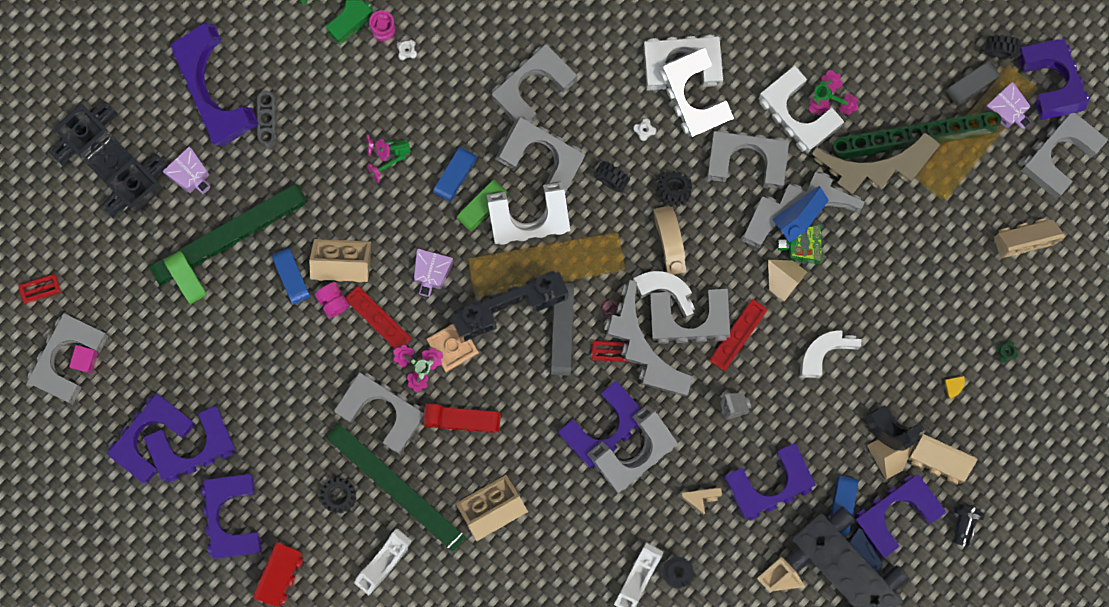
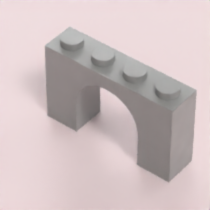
M545 44L543 47H538L529 60L525 59L519 65L520 68L516 72L512 71L502 85L498 84L494 87L491 95L492 100L514 122L520 117H526L533 122L536 119V112L521 98L518 91L522 81L531 75H543L549 78L564 93L577 81V75Z
M1076 113L1062 116L1058 121L1060 126L1057 129L1053 127L1046 135L1048 140L1045 143L1041 141L1034 149L1037 151L1033 157L1029 155L1023 162L1025 167L1021 170L1055 199H1058L1073 181L1053 164L1051 159L1053 145L1059 142H1069L1076 145L1092 158L1108 141L1107 138Z
M526 117L516 119L495 159L509 168L516 167L525 148L530 143L544 144L550 149L554 157V167L545 185L562 182L566 193L585 157L581 153V149L565 144L564 139L558 136L553 137L548 134L549 131L541 126L539 128L536 127Z
M726 130L714 131L707 180L726 182L731 155L739 149L749 148L757 151L764 159L765 174L763 187L782 190L785 180L789 141L779 137L767 139L763 135L752 137L747 136L743 132L731 134Z
M728 289L708 290V318L701 326L694 329L683 328L673 320L670 292L651 293L653 341H657V344H668L669 341L676 340V343H687L688 340L696 339V342H707V339L715 338V341H726V338H730Z
M63 314L62 317L57 319L55 323L56 329L53 334L48 336L46 348L39 353L37 357L38 363L35 368L30 370L27 383L73 405L82 387L62 378L57 373L55 357L58 351L67 344L78 343L100 353L109 336L69 315Z
M359 373L334 412L352 424L363 406L369 401L383 399L390 402L396 409L397 417L393 428L383 441V444L401 455L424 419V413L422 412L424 409L416 404L411 406L406 402L408 399L399 393L397 396L390 392L391 388L384 383H381V385L374 382L375 378L370 374L365 373L363 375Z
M648 405L633 416L645 438L644 446L635 458L620 461L603 442L587 454L609 485L618 493L626 489L636 478L642 476L648 468L655 465L660 458L671 452L678 444L658 414Z

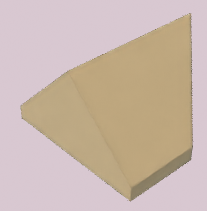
M768 260L769 291L784 302L808 272L791 260Z
M876 440L868 444L867 447L886 480L903 471L914 445L907 450L897 451L889 448L880 440Z
M783 557L778 558L757 578L770 593L772 591L805 587L796 571Z

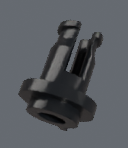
M960 504L959 508L954 507L953 512L958 514L952 542L971 547L970 541L974 535L977 520H984L985 510Z
M672 557L663 565L662 576L668 586L676 589L683 588L693 579V566L684 557ZM675 567L680 568V578L673 576Z

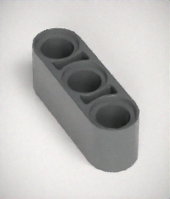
M988 61L953 84L946 92L954 103L959 106L994 83L1001 75L992 62Z
M262 91L257 98L258 140L267 149L273 148L277 143V103L271 92ZM266 98L272 99L268 105L262 104ZM265 117H272L269 123H263ZM265 135L272 136L271 140L267 142L263 141Z

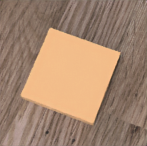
M453 324L426 339L431 348L433 347L436 351L443 353V358L441 359L442 367L446 373L479 354L472 340L464 343L460 342Z

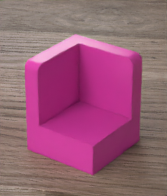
M76 345L70 368L92 375L98 352Z

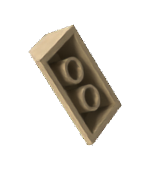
M1044 218L1035 221L1033 225L1024 223L1018 225L1017 229H1001L994 239L1000 259L1056 245L1064 238V233L1054 220L1047 221Z
M314 239L310 256V279L319 281L368 282L371 242Z
M923 434L920 436L919 441L915 443L908 460L912 461L911 465L917 468H922L923 466L929 469V473L938 477L940 475L945 476L948 482L957 485L958 483L965 482L977 458Z
M507 475L455 503L476 541L528 512Z

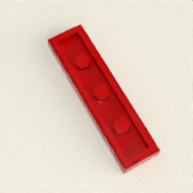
M359 286L345 297L347 302L394 349L396 347L400 348L401 345H407L412 340Z
M752 298L731 328L730 338H726V341L721 342L709 362L725 372L768 309Z

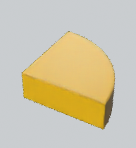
M964 376L944 381L948 399L956 397L962 391L965 383Z

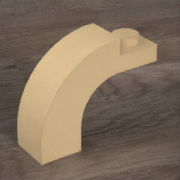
M666 206L653 209L656 228L662 243L666 272L673 275L687 272L683 241L673 207Z

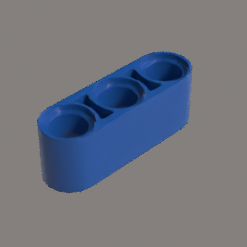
M460 146L435 186L433 193L451 202L474 165L477 155Z
M290 248L272 254L292 305L310 298Z
M838 476L830 517L842 506L853 514L858 479ZM848 527L843 532V534H848L850 527Z

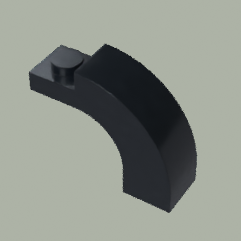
M885 405L862 418L878 440L897 451L907 450L917 443L920 438L919 433L925 430L921 423L909 428L902 426L893 418Z

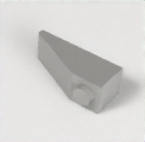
M744 393L726 394L720 401L725 420L750 412L751 404L749 398L744 396Z

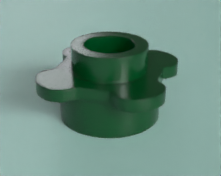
M1012 341L996 346L1001 362L1006 363L1009 359H1016L1018 357V352H1016Z

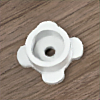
M404 41L397 44L400 53L398 55L399 59L405 60L406 58H415L417 56V52L414 50V41Z
M644 119L642 123L634 126V131L637 132L642 141H646L647 138L656 133V129L651 126L649 119Z

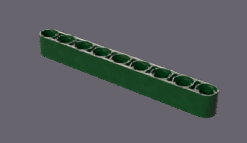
M991 111L840 137L833 143V155L841 159H849L907 149L920 139L914 138L912 136L913 133H918L922 136L926 132L939 143L994 134L998 131L1002 118L999 113ZM993 120L996 122V125H990L987 121ZM974 123L977 125V128H970L969 124ZM950 127H957L959 131L953 132L950 130ZM938 130L940 134L934 135L931 131ZM899 136L902 138V141L897 142L893 137ZM877 139H880V140H882L884 143L881 144V145H878V144H876L874 141L877 140ZM863 143L865 146L858 148L855 144ZM844 146L846 150L839 151L837 147Z
M298 184L293 185L176 252L181 250L191 268H194L299 209L308 200ZM163 259L150 267L159 285L166 284L174 279Z
M338 423L325 437L448 549L454 552L466 539L460 531L342 425Z

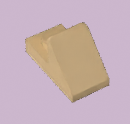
M721 488L681 494V498L702 515L705 514L703 499H706V502L718 501V497L722 496Z

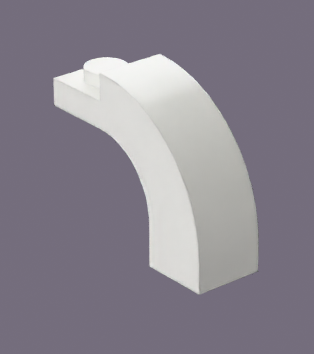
M653 271L633 278V281L637 282L636 290L641 299L655 292H670L684 318L692 317L695 308L691 300L686 299L691 296L692 292L677 276L667 272Z
M832 331L818 337L808 347L802 358L800 377L820 378L822 376V361L828 351L833 349L858 350L861 347V339H856V336L852 335L842 338V331Z
M396 529L354 583L366 594L370 595L399 562L412 541Z
M648 543L645 544L614 604L615 606L636 607L654 569L664 553L663 551Z

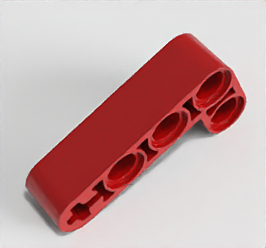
M425 404L423 425L430 428L499 433L501 413L445 408L442 405Z

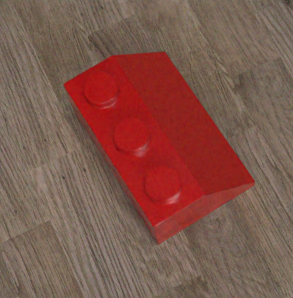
M276 542L253 598L274 607L284 606L288 598L286 592L289 586L292 587L296 580L294 573L297 568H301L304 561L303 553Z

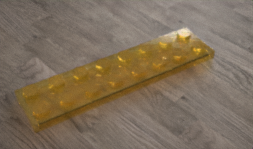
M1008 65L1002 72L1001 77L997 78L967 115L985 113L983 111L985 107L1012 82L1026 101L1032 97L1038 87ZM993 120L987 121L990 125H996V122ZM971 123L969 127L975 129L977 125ZM1000 124L998 131L994 134L944 142L915 178L945 201L1006 127Z
M619 233L468 259L475 297L507 292L509 288L517 285L520 288L526 285L528 280L537 279L540 275L550 271H555V273L560 271L564 281L625 271Z

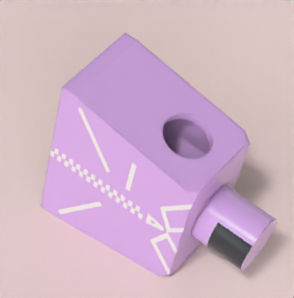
M1013 82L983 110L984 112L995 111L999 113L1002 118L1001 125L1009 128L1016 122L1024 129L1031 123L1024 115L1030 108V105Z
M190 147L163 170L169 179L189 193L197 188L204 194L211 187L205 181L209 173Z
M421 249L417 250L414 281L421 284L420 295L430 297L432 288H442L453 265V258Z

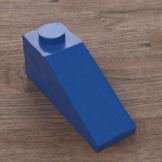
M818 186L774 217L773 221L784 237L791 242L808 229L829 200L822 188Z

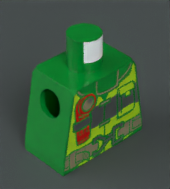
M821 225L808 227L804 233L791 242L787 239H778V250H788L789 260L820 264L822 261Z

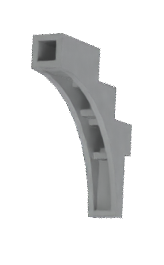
M815 172L807 191H803V188L799 185L789 184L780 204L776 203L777 201L772 197L767 196L765 198L762 196L742 241L760 248L766 236L776 226L773 218L818 186L822 188L829 200L825 206L846 208L859 213L865 202L861 201V198L857 195L851 194L850 196L844 193L843 189L839 187H830L833 179L829 178L830 176L826 173Z
M629 280L622 288L623 302H619L616 311L619 316L612 315L605 322L604 330H607L606 336L628 341L627 344L624 343L621 354L624 355L623 360L645 366V369L641 368L640 385L685 397L688 395L692 376L679 372L666 364L653 352L646 342L636 316L635 294L637 282Z

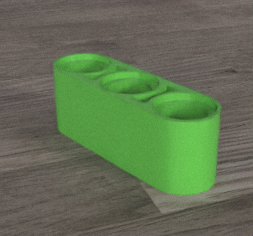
M493 180L460 212L456 219L470 232L473 231L490 214L487 195L506 192L507 196L508 192L496 180Z
M181 250L163 259L190 305L207 296Z

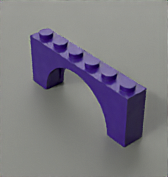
M203 23L170 46L173 50V56L180 66V72L187 82V88L195 100L194 104L202 116V122L209 132L210 140L214 145L225 146L258 126L259 123L252 108L240 107L227 111L219 107L210 97L205 83L206 63L213 49L222 40L214 24Z

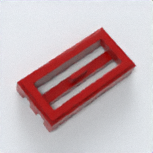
M52 274L18 285L23 303L28 304L62 293L57 275ZM53 280L54 282L29 291H24V289L42 284ZM55 287L53 290L26 298L28 295Z
M593 341L592 361L630 363L623 360L624 357L596 356V353L622 355V350L596 349V346L623 347L624 343L627 344L628 342Z

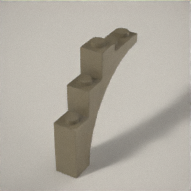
M925 132L915 144L904 152L875 162L843 160L830 155L819 147L812 154L815 156L813 159L820 165L825 163L829 166V171L836 177L842 176L838 184H840L839 188L843 189L844 193L849 194L850 192L854 194L866 177L870 178L868 182L874 187H883L896 170L899 171L897 175L903 180L907 181L909 179L912 181L940 146V143Z

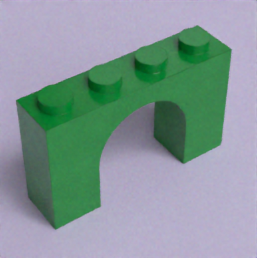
M309 0L298 1L302 6H304ZM346 0L343 12L326 26L327 33L339 45L343 44L370 20L373 14L372 6L367 1Z

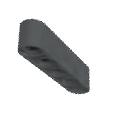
M565 283L569 292L568 300L554 305L551 375L570 376L574 283Z

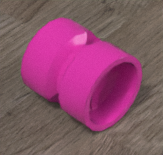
M383 10L372 14L369 24L373 37L381 42L392 39L396 29L392 15Z
M336 282L324 286L315 293L319 304L324 305L323 310L328 318L339 315L350 306L346 298L340 296L341 290Z

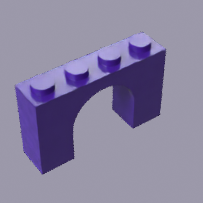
M1064 38L1020 48L1018 60L1023 73L1039 69H1052L1059 72L1066 81L1064 88L1038 95L1035 106L1041 120L1085 111L1087 103H1089V96L1083 89L1082 77L1078 76L1077 64L1075 60H1072L1071 48L1066 44Z
M617 381L601 394V397L616 412L619 419L618 430L612 437L605 440L593 439L573 419L558 432V435L588 468L592 466L596 468V465L587 454L597 445L603 442L614 452L618 448L616 444L619 441L625 442L632 435L631 431L635 427L637 429L640 428L633 419V416L641 410V407Z
M159 394L152 395L147 400L145 409L143 411L140 410L134 416V422L130 427L126 426L121 432L122 437L110 445L107 454L145 485L150 482L158 471L154 465L139 453L137 440L140 432L145 427L158 423L166 425L182 439H185L196 425Z
M217 406L198 413L207 435V443L204 450L194 458L183 459L178 457L171 447L166 432L163 430L144 437L162 481L174 482L179 479L178 476L184 473L190 475L197 471L196 468L202 465L204 467L213 465L216 459L221 457L222 459L229 458L233 455L232 452L237 451L220 409Z
M796 443L776 452L786 475L785 486L778 495L763 496L753 489L743 468L723 477L743 519L749 518L751 521L759 517V512L765 509L768 513L778 508L776 504L782 501L784 504L795 500V495L801 493L804 496L813 491L812 487L816 486Z
M247 474L204 480L201 490L202 496L206 497L204 515L205 517L208 516L209 523L206 524V534L210 536L211 544H208L209 556L212 555V559L216 560L262 553L260 533L230 535L222 529L219 523V512L228 500L255 495L253 475Z
M910 474L902 480L904 483L902 486L897 488L895 485L887 491L888 496L884 499L879 497L871 503L873 507L869 510L864 508L855 514L857 518L854 523L863 531L867 540L881 559L887 557L900 547L886 528L884 521L885 512L890 504L896 501H904L911 504L927 525L932 524L947 513L919 474L914 477Z

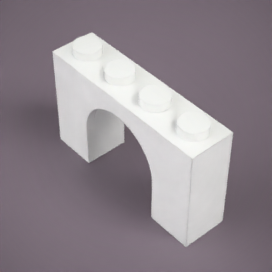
M706 35L703 38L688 36L685 39L678 40L675 37H671L663 41L649 39L647 42H644L647 90L666 89L667 82H663L659 71H662L660 66L664 65L670 56L678 52L691 53L700 48H705L712 65L701 70L703 87L722 86L723 72L719 37L714 35Z
M705 48L697 49L661 65L662 71H659L663 82L666 81L669 87L667 93L670 99H674L676 104L674 110L678 117L681 116L683 121L681 124L685 134L688 133L692 137L733 119L727 101L721 100L706 108L694 109L684 98L683 89L687 79L691 75L712 66Z
M793 66L760 94L759 103L765 110L768 109L772 113L771 116L777 124L780 123L785 128L784 132L787 136L794 138L797 142V147L802 152L805 151L809 154L841 128L844 121L833 108L816 121L807 124L797 122L789 115L786 106L788 98L803 87L807 81L796 66Z
M562 182L543 185L546 209L538 220L531 223H521L512 218L509 213L506 192L487 195L495 244H507L510 241L516 240L525 241L533 237L543 238L550 234L561 235L570 231L565 191Z

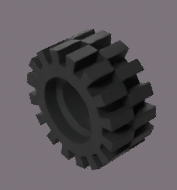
M991 35L986 38L985 55L998 59L1004 58L1005 60L1019 57L1021 40L1014 36L1010 37V35Z
M601 161L593 174L602 184L619 193L623 192L630 181V177L623 170L607 161Z
M673 171L672 174L666 172V175L663 174L658 181L657 196L660 197L659 200L661 202L664 201L665 205L670 203V207H673V204H676V207H680V203L685 205L691 197V179H687L688 176L686 174L682 176V172H679V174H676V171ZM678 187L681 189V191L675 192L669 190L668 188Z
M340 477L332 478L321 488V502L330 512L342 514L354 506L356 491L354 486L346 479ZM336 488H341L346 493V498L341 503H335L331 499V493Z

